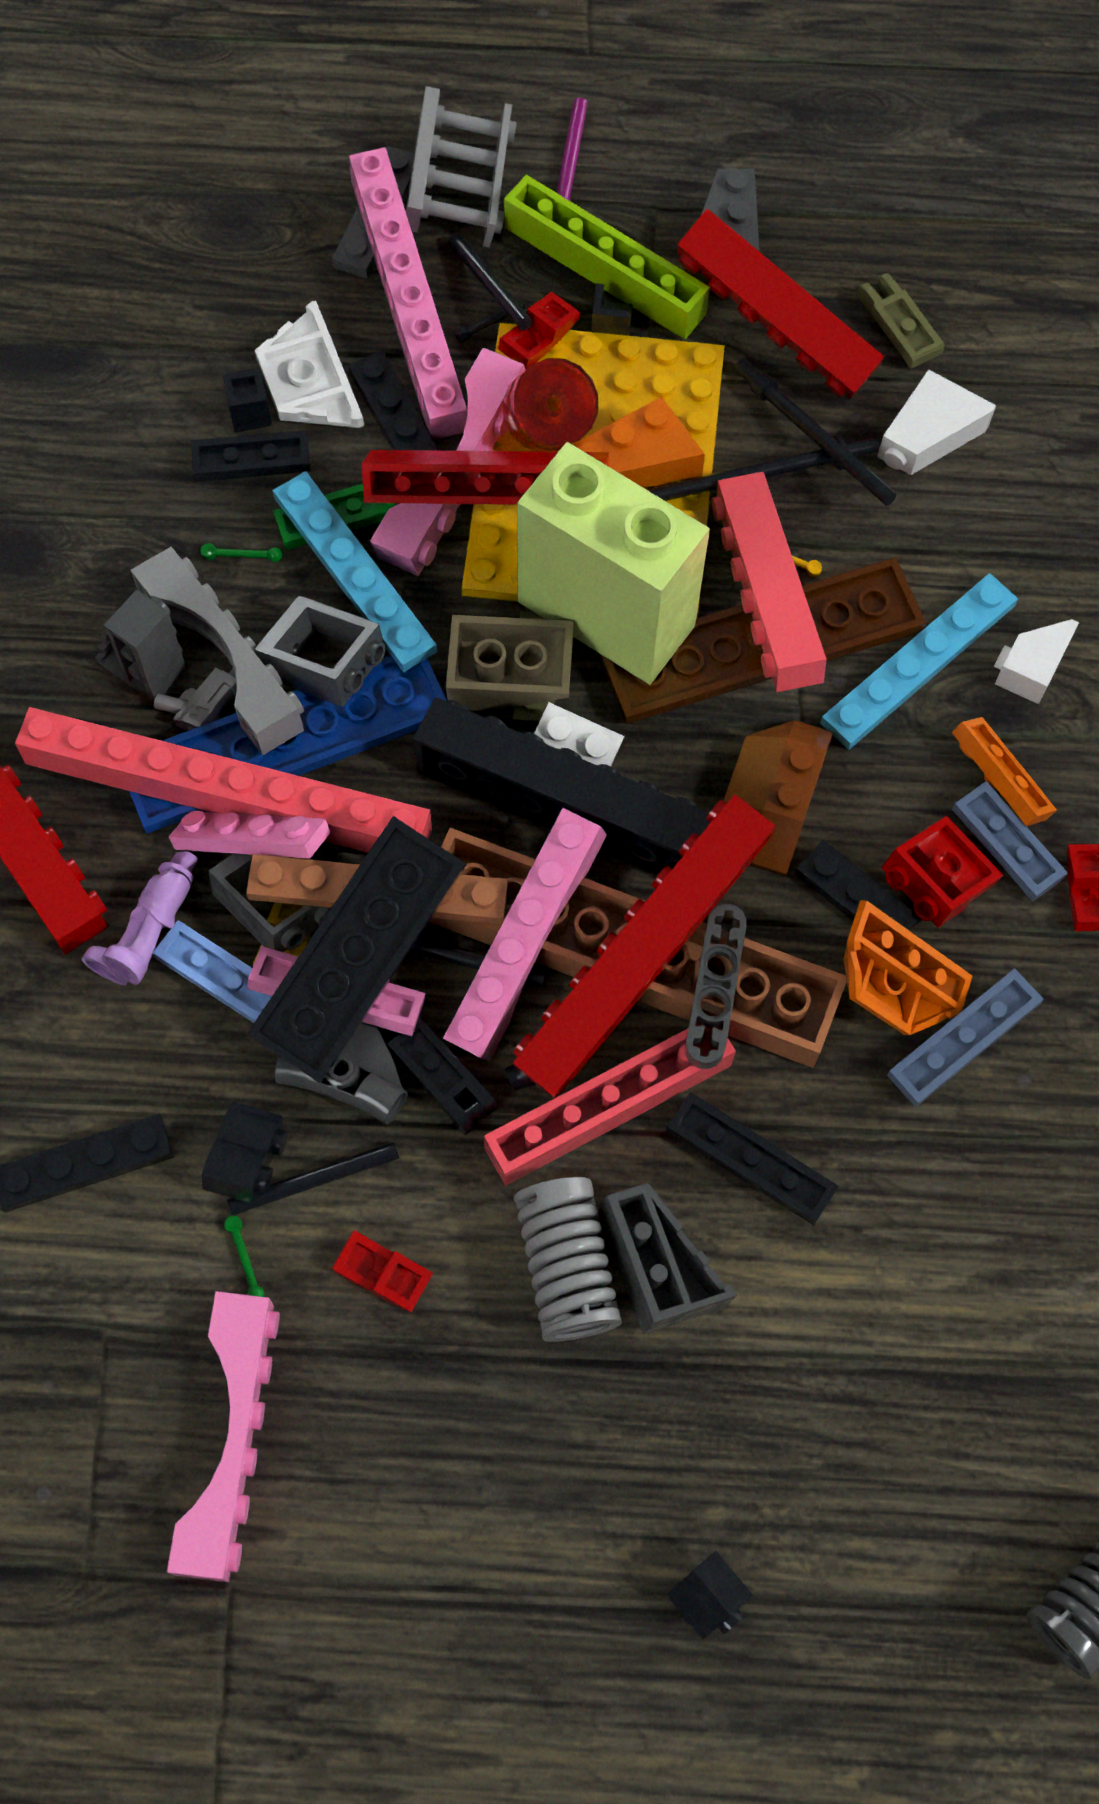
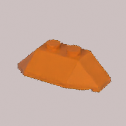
M867 900L859 902L847 939L843 959L849 998L903 1035L914 1034L947 1018H953L962 1012L973 976Z

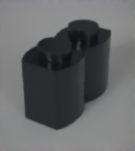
M232 1102L202 1171L203 1190L250 1204L255 1202L259 1192L266 1193L273 1175V1168L269 1167L274 1155L279 1157L282 1155L287 1142L288 1131L283 1130L282 1116Z

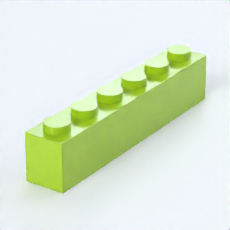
M527 174L504 198L505 229L592 283L604 284L605 291L626 304H633L634 309L684 340L707 315L710 291L708 285Z

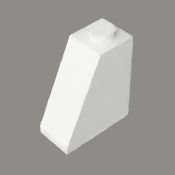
M928 370L884 434L877 457L882 459L891 468L902 470L912 475L985 433L989 427L996 405Z

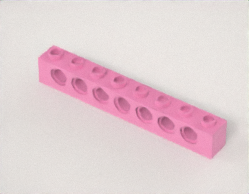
M386 147L349 155L351 183L426 428L433 440L464 433L467 407Z

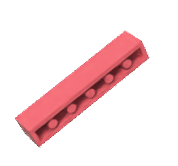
M764 472L718 480L717 497L711 499L712 511L715 521L721 520L724 527L721 528L724 550L731 551L733 555L731 570L734 581H741L742 583L741 602L745 614L751 613L753 618L751 633L754 644L761 645L764 654H761L764 676L766 678L772 677L776 693L824 683L827 659Z
M704 1027L701 1043L698 1045L693 1044V1046L700 1048L701 1056H708L710 1050H717V1048H713L710 1045L713 1028ZM688 1029L484 1135L485 1151L505 1186L731 1067L736 1051L728 1037L722 1060L715 1067L700 1069L693 1066L685 1055Z

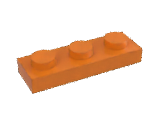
M983 717L963 721L952 731V734L959 741L962 752L975 761L983 771L984 778L993 789L999 791L1009 804V807L1026 827L1046 821L1057 811Z

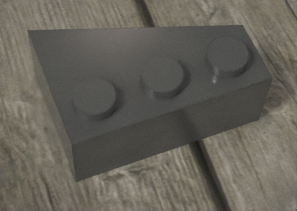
M717 169L702 214L708 208L759 251L755 169ZM684 268L686 273L707 285L710 282L699 271L696 275H693Z
M649 1183L605 1197L598 1208L599 1217L643 1335L723 1309L737 1296L728 1284L725 1286L708 1264L710 1260L702 1250L698 1251L682 1231L683 1226Z

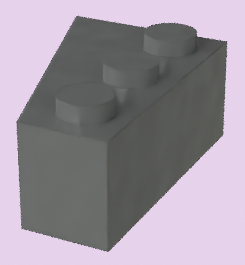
M135 590L103 625L100 637L102 643L97 649L100 653L95 657V661L154 702L158 693L165 694L187 668L182 656L183 649L176 637L177 630L173 626L169 615L171 613L170 609L159 598L155 596L148 598L138 590Z

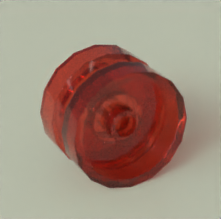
M547 358L529 366L509 384L503 399V418L509 433L521 446L537 452H555L560 450L566 442L573 444L580 441L592 429L598 414V393L592 378L580 365L562 358ZM553 403L555 411H551L547 404Z

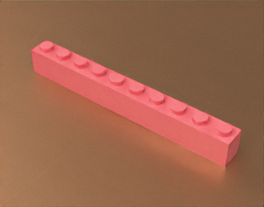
M29 707L15 742L18 751L27 765L212 813L233 812L249 815L268 814L270 816L322 818L326 820L330 829V834L324 842L369 853L393 816L428 839L432 831L430 809Z

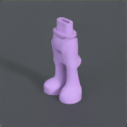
M183 851L176 852L170 862L162 863L158 868L160 874L153 875L143 889L136 908L131 912L130 921L120 941L108 948L101 946L89 947L82 957L84 964L99 976L114 983L126 986L127 982L138 985L147 972L162 928H173L175 925L176 912L191 888L194 879L191 871L197 864L198 858L190 852Z

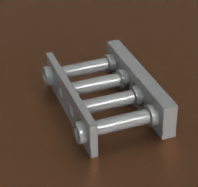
M426 86L420 112L406 204V215L411 231L417 232L420 218L428 219V215L485 227L483 246L490 248L494 233L501 234L504 220V211L498 210L506 147L507 143L513 144L516 130V122L510 120L512 105L505 103L500 122L444 110L445 106L438 105L440 89ZM443 125L497 137L496 152L440 140L439 135H434V128L441 129ZM437 155L492 166V181L436 170L435 165L429 164L430 157L437 158ZM436 185L488 196V210L486 212L431 200V196L425 195L426 187L432 189V186Z

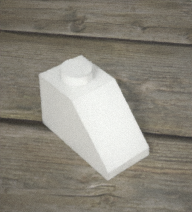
M1071 619L1018 635L1012 648L1004 645L994 665L995 668L1001 670L995 685L1039 704L1079 622Z

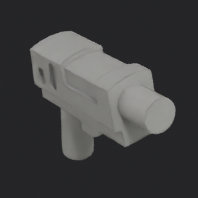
M215 667L197 690L189 688L179 698L158 693L154 700V708L176 714L173 718L176 726L185 731L220 719L222 711L236 697V671L232 668L227 673Z

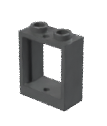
M298 596L254 649L255 654L265 666L270 663L276 669L283 685L342 707L354 693L360 690L364 679L374 666L381 663L386 652L378 623L302 596ZM316 632L351 644L350 648L333 669L297 656Z
M232 854L209 870L212 894L264 947L281 952L295 949L308 934L320 926L331 909L305 905L273 928L240 894L248 886L252 855Z

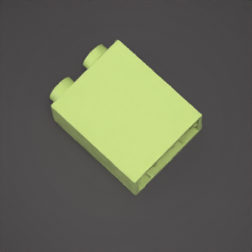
M566 442L517 502L518 602L544 619L573 620L574 638L651 685L695 627L710 528L569 442Z

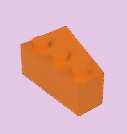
M662 396L573 444L584 452H609V467L643 488L664 486L668 482L687 478L690 480L702 477L705 453Z

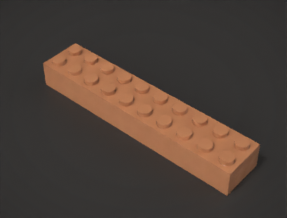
M449 828L441 848L466 863V867L461 874L508 879L505 920L535 859ZM583 878L556 920L535 963L572 977L584 965L590 969L600 957L596 952L598 947L611 932L618 936L628 923L624 920L626 913L640 898ZM431 918L429 921L488 945H492L502 926L499 924ZM701 923L638 1002L690 1021L706 923ZM721 931L719 944L727 945L730 932ZM744 938L728 1036L814 1068L845 988L846 976ZM723 956L711 957L707 962L709 970L718 976L726 975L732 969L730 961ZM715 996L705 997L700 1002L701 1010L708 1016L721 1015L725 1010L723 1001Z

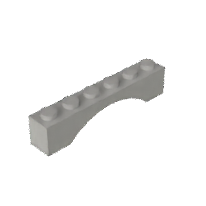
M171 546L130 570L139 592L148 598L155 596L168 606L171 611L169 615L172 623H177L198 632L213 642L226 655L236 671L237 690L234 706L240 726L262 756L304 731L300 717L304 709L297 696L292 691L286 693L280 686L282 685V680L276 669L270 663L265 666L254 651L257 647L254 641L249 636L243 638L238 632L240 630L239 625L228 609L222 612L218 607L219 601L215 592L208 583L200 584L197 580L199 578L198 573L187 557L181 559Z

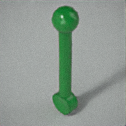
M206 543L200 549L203 559L207 561L215 559L216 556L268 558V560L275 563L279 562L282 558V552L277 547H272L268 551L215 548L211 543Z
M229 1216L225 1220L224 1225L227 1232L232 1234L249 1286L247 1295L264 1297L265 1291L257 1284L241 1235L243 1223L238 1216Z

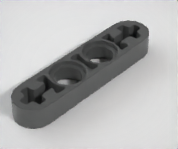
M722 904L715 907L709 915L685 1044V1055L688 1061L700 1069L715 1067L722 1060L727 1043L747 926L744 912L732 904ZM724 917L732 919V926L738 927L730 930L727 945L719 944L722 928L718 924L722 923ZM714 956L726 957L730 961L732 969L726 975H715L707 966L708 960ZM715 996L723 1001L725 1010L721 1015L708 1016L701 1010L700 1002L705 997ZM704 1027L713 1028L710 1045L713 1048H717V1050H710L709 1055L704 1057L700 1055V1048L693 1046V1044L698 1045L701 1043Z

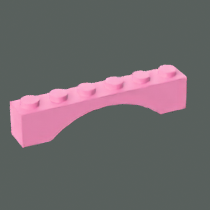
M482 348L465 378L468 395V416L463 437L456 451H493V446L499 436L505 435L508 431L512 419L511 415L518 403L522 404L529 393L530 383L524 364ZM400 503L389 508L370 540L378 559L419 576L424 566L430 565L437 551V543L443 533L449 532L456 518V510L460 504Z
M562 808L443 1039L484 1060L490 1061L510 1024L521 991L545 940L566 903L588 873L607 836L601 826Z
M215 1292L208 1338L219 1355L227 1379L230 1401L229 1430L222 1459L209 1486L195 1505L175 1523L167 1573L172 1575L229 1582L230 1572H238L242 1554V1543H235L238 1524L246 1523L250 1504V1496L243 1495L246 1476L253 1477L257 1462V1449L251 1448L254 1430H261L265 1412V1403L258 1402L261 1384L269 1383L272 1370V1357L266 1356L269 1338L276 1339L279 1327L280 1314L277 1311H273L274 1305L270 1298Z

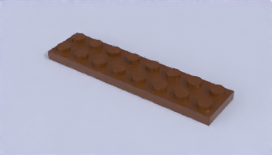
M896 557L802 586L827 659L826 661L919 633L925 629V619ZM739 605L697 618L693 630L651 685L599 653L600 662L625 724L772 679V677L766 678L763 673L761 654H764L761 645L754 644L751 633V622L753 621L751 613L745 614L743 606Z

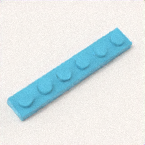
M305 471L274 489L273 495L276 502L364 619L380 625L385 648L401 670L405 672L437 653L436 643L308 473Z
M989 573L824 714L820 724L828 731H832L833 736L850 750L1013 609L1018 598Z

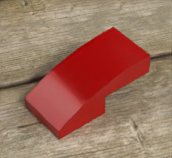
M550 292L527 309V314L532 319V325L529 329L522 331L516 326L500 337L498 349L510 359L524 364L525 370H528L545 356L579 319L580 312L553 292Z
M1068 844L1067 873L1074 931H1099V844Z
M355 1230L351 1232L330 1269L353 1284L409 1313L413 1311L433 1275V1272L397 1251L391 1252Z

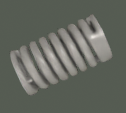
M585 1177L560 1178L541 1182L517 1192L514 1196L517 1210H520L517 1215L518 1220L523 1224L521 1236L527 1242L524 1251L530 1259L527 1266L529 1272L533 1275L531 1285L537 1292L534 1300L537 1307L541 1309L538 1313V1320L541 1322L542 1339L549 1342L574 1340L600 1334L620 1326L622 1323L620 1310L618 1309L617 1301H613L616 1297V1292L611 1287H605L612 1282L613 1278L608 1270H603L608 1266L609 1259L605 1254L600 1253L605 1249V1241L601 1237H597L601 1233L602 1227L598 1221L594 1220L599 1213L595 1204L592 1181ZM574 1294L568 1297H558L560 1295ZM602 1305L605 1306L604 1308H599L591 1311L589 1310V1308H594ZM577 1310H582V1312H583V1313H567V1312H570V1311H577Z

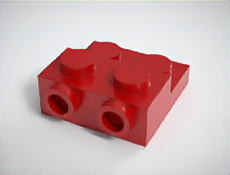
M945 816L897 847L881 867L886 872L885 878L889 886L897 891L902 890L914 902V911L917 916L924 921H931L937 928L964 911L972 900L996 885L1003 876L948 816Z

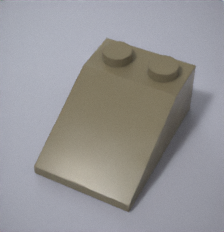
M452 615L446 679L447 701H458L473 711H494L569 698L574 621Z

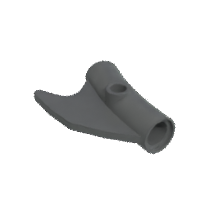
M364 1022L360 1024L322 1083L317 1082L280 1056L277 1058L275 1069L276 1083L334 1098L364 1111L385 1124H389L395 1119L407 1098L408 1092L402 1088L393 1058L377 1026Z

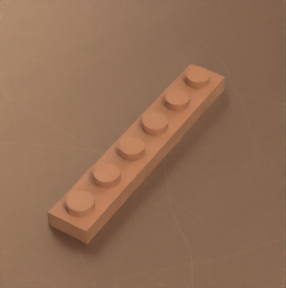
M253 854L246 892L248 900L332 908L360 864ZM460 874L432 918L502 925L505 916L508 879Z

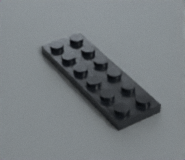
M393 816L247 1035L317 1082L322 1083L466 867V863Z

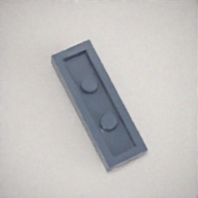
M987 781L954 804L953 812L1032 902L1066 877L1067 871Z

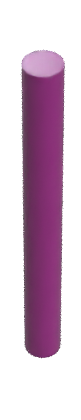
M581 97L575 98L573 101L556 193L569 201L588 105L587 100Z

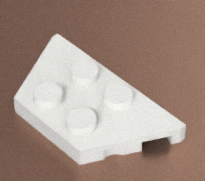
M310 302L305 306L306 313L293 324L288 321L278 330L275 337L267 339L255 350L256 360L261 368L279 419L282 421L356 428L363 427V416L317 302Z

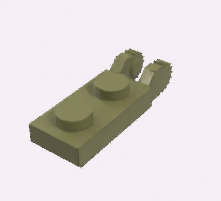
M885 273L877 278L879 290L885 298L883 300L870 283L868 284L867 282L858 287V296L867 311L871 312V315L910 369L943 354L945 347L943 341L906 290H902L890 274Z

